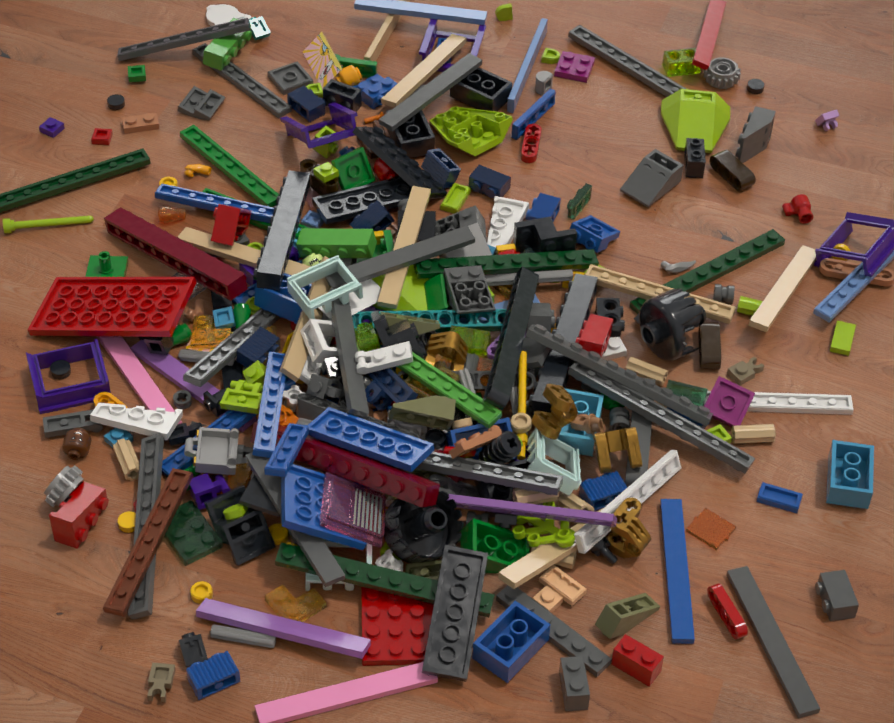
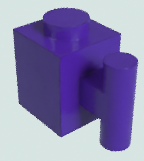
M207 473L192 478L189 489L198 510L206 508L204 502L217 497L216 493L230 491L222 474L216 475V481L214 482L211 481Z

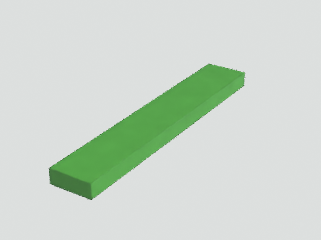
M413 352V362L396 366L439 396L455 399V407L488 429L502 417V411L485 402L481 397Z

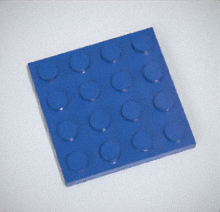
M292 464L287 476L281 477L282 527L363 551L366 546L365 513L364 528H361L363 486ZM355 488H357L355 525H353ZM359 490H362V494H361V509H360V523H359V527H358V526H357V517H358Z

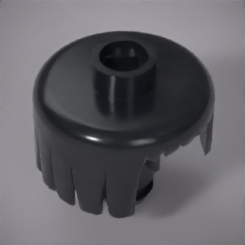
M672 289L648 299L643 303L639 312V324L644 342L657 357L665 361H674L697 351L699 347L687 346L684 334L702 325L706 320L704 308L699 304H695L696 300L693 297L685 298L690 294L682 289Z
M439 491L436 505L422 508L396 498L387 508L383 519V534L388 547L398 558L411 564L429 562L442 558L445 545L456 547V544L462 537L460 531L463 529V522L457 521L462 517V513L460 510H454L457 507V503L454 499L448 500L449 494L447 492Z

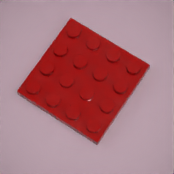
M361 587L362 637L371 639V645L362 659V666L413 665L424 662L434 604Z

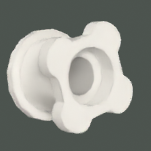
M292 385L289 390L283 392L284 406L296 412L297 396L305 392H302L299 386Z
M390 549L375 562L377 566L403 572V562L392 556L393 551Z

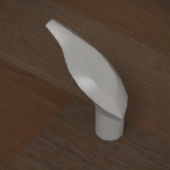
M696 260L676 264L663 261L661 267L669 273H678L694 265Z

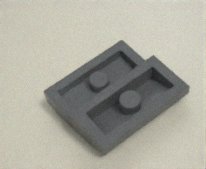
M194 86L180 103L177 111L194 118L210 120L226 97L211 89L207 93Z

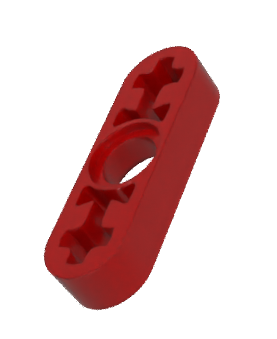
M529 124L526 127L521 150V160L525 163H534L537 160L542 131L541 126L538 124ZM528 142H534L535 144L530 145Z
M720 583L709 586L707 588L708 597L732 637L739 639L747 636L748 629L746 623Z

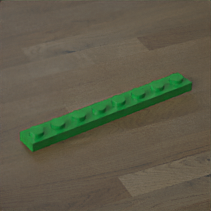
M192 125L180 131V138L261 205L268 207L276 205L279 194L198 127Z

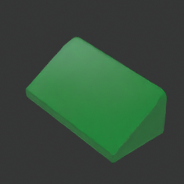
M439 274L424 283L427 310H447L448 308L444 275Z

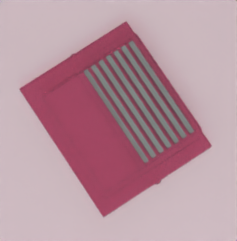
M326 472L324 476L320 526L380 548L385 528V494Z

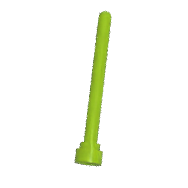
M77 216L16 222L7 218L3 219L4 234L21 228L92 223L94 218L92 216Z

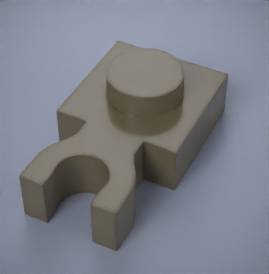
M754 356L748 363L741 361L728 368L727 375L740 386L755 378V373L762 372L764 365L762 363L755 365L757 358Z
M152 662L148 685L151 687L147 695L148 701H153L155 694H161V702H166L165 688H172L176 671L175 664Z

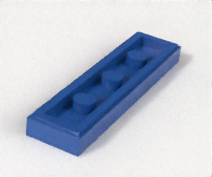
M550 88L512 124L511 138L519 139L525 133L527 125L534 124L555 104V90Z
M288 424L264 468L265 475L287 476L309 434L308 425Z

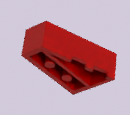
M218 204L213 213L215 222L211 241L233 246L234 240L237 241L239 239L237 235H243L248 229L252 211Z
M590 314L588 321L584 320L583 328L580 329L579 337H577L575 343L580 344L583 347L582 349L588 352L598 353L601 356L600 358H602L611 336L613 319Z
M84 481L69 494L70 499L67 502L62 501L59 504L60 509L57 512L52 511L49 514L54 541L76 549L87 539L89 530L92 526L96 525L100 513L107 508L109 502L105 488Z

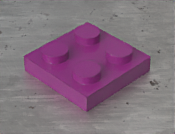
M563 51L556 66L554 76L587 83L595 63V57Z
M718 376L704 407L713 413L712 418L731 427L741 425L755 393Z

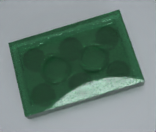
M192 500L179 505L164 537L183 564L187 566L223 548V542Z

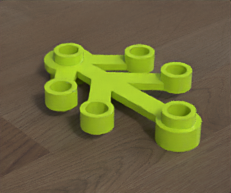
M554 501L542 504L544 506L556 507ZM518 515L517 524L528 522L536 527L525 529L523 525H517L512 530L516 539L527 537L530 547H538L539 545L556 542L560 547L568 548L575 542V531L569 528V521H561L559 529L554 526L553 519H545L543 521L537 517ZM541 534H551L548 536L540 537Z

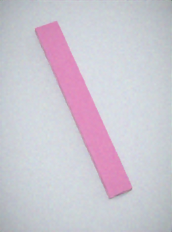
M96 336L147 410L165 408V411L175 412L122 336Z
M423 662L258 704L255 705V711L259 723H285L438 683V677L423 674Z

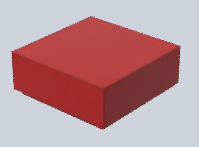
M95 128L91 138L92 144L110 145L113 135L112 129Z

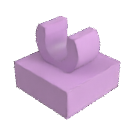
M837 110L821 114L815 122L817 126L823 125L825 131L830 129L829 124L835 129L838 127L835 119L839 117V113Z

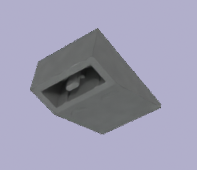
M755 106L753 113H749L748 123L744 124L743 132L738 139L740 147L737 148L735 156L742 163L767 148L771 139L776 111Z
M654 149L642 159L620 188V191L646 207H650L681 182L684 165Z
M476 205L437 220L435 236L478 222L487 242L485 219Z
M481 265L444 268L443 275L447 301L457 314L492 312L496 310Z

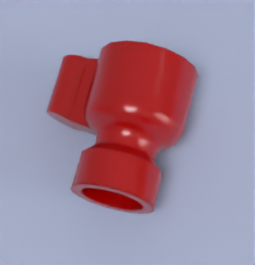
M805 194L797 195L792 198L790 203L782 205L785 215L797 214L800 223H809L814 218L810 201Z

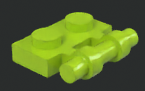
M246 380L231 381L230 388L226 389L220 401L221 409L259 414L264 384L259 382L255 384L247 383Z

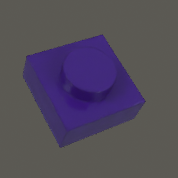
M51 117L39 126L41 133L52 138L65 129L63 122Z

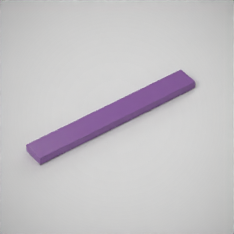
M140 340L131 347L132 352L181 389L188 391L192 397L202 404L204 402V392L208 391L213 395L220 391L209 382L198 387L183 381V375L189 368L170 354L150 353L144 340ZM256 416L238 430L241 432L245 431L256 422Z
M449 494L448 499L455 500L457 503L456 508L615 527L617 523L616 516L610 513Z
M205 598L196 610V617L361 659H363L371 645V639Z

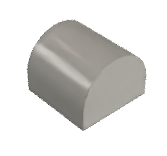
M540 71L536 74L535 91L538 94L544 95L552 88L553 74L548 71Z

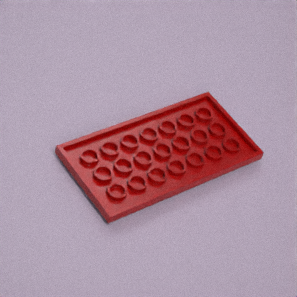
M56 277L32 320L28 332L30 336L172 337L197 282L195 277Z

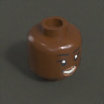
M73 428L65 435L62 445L63 452L73 460L87 456L92 442L91 436L85 429Z

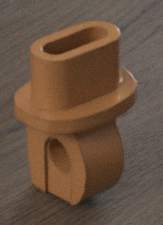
M592 413L589 415L579 414L575 420L570 422L572 429L586 431L588 434L603 432L604 430L602 418H598Z

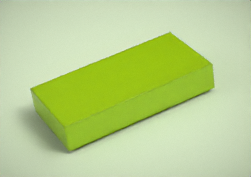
M454 183L441 203L440 210L453 214L459 212L471 193V187Z
M837 320L830 352L849 356L856 328L855 324Z

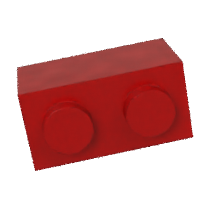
M625 634L613 649L611 665L650 687L661 673L664 656Z

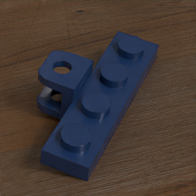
M391 368L367 373L372 379V382L365 389L367 402L373 404L381 412L392 401L399 403L414 400L418 396Z

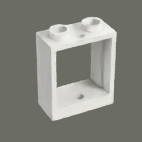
M309 319L300 332L312 362L323 363L325 358L338 356L337 348L328 347L324 336L335 337L333 321Z

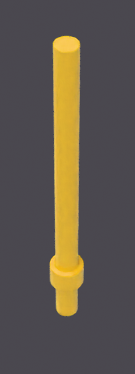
M521 351L519 358L518 413H526L527 352ZM517 433V436L520 437L523 443L517 459L524 460L528 436L526 433Z

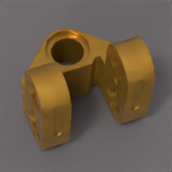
M452 331L432 334L425 346L428 355L425 357V360L434 366L438 353L443 357L452 359L450 370H463L466 363L468 345L462 337Z
M547 384L543 396L552 405L551 413L535 411L531 421L542 435L556 440L561 429L576 419L578 411L572 396L568 394L563 386Z
M635 427L592 434L600 474L611 472L610 452L627 450L631 469L642 467L639 440Z
M626 498L613 513L618 523H616L615 527H610L612 532L608 536L611 543L608 549L623 559L640 556L651 541L649 532L638 518L641 512V503L636 498Z

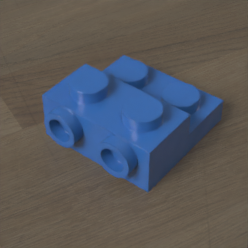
M375 74L353 87L361 89L362 101L370 108L375 109L382 105L381 98L398 83L390 77L383 78L379 74Z
M592 215L575 221L570 226V229L575 228L577 232L576 243L585 245L589 250L594 249L595 252L606 249L609 242L617 239L621 232Z

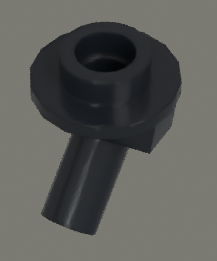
M606 536L590 549L596 556L602 554L612 565L618 560L608 549L611 543Z

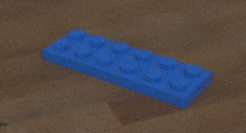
M330 407L308 424V436L408 472H412L434 451L433 443Z

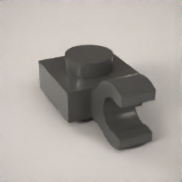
M312 374L306 393L321 399H327L328 396L341 398L343 390L331 386V379L318 374Z

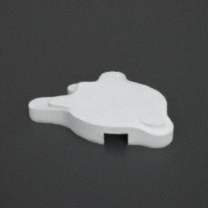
M210 5L206 8L207 23L210 26L230 22L232 18L238 20L251 18L250 15L240 13L231 5Z

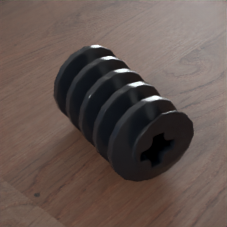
M511 431L502 433V435L498 436L479 452V460L501 465L508 463L521 452V442L518 436Z

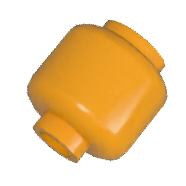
M353 65L342 68L338 73V77H336V81L350 86L358 85L360 80H362L360 70Z

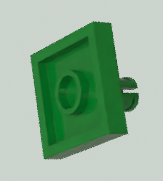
M359 147L331 161V164L339 170L337 179L341 190L367 185L375 181L363 147Z
M102 251L99 255H90L85 277H126L129 262L128 256H110V253L107 251Z

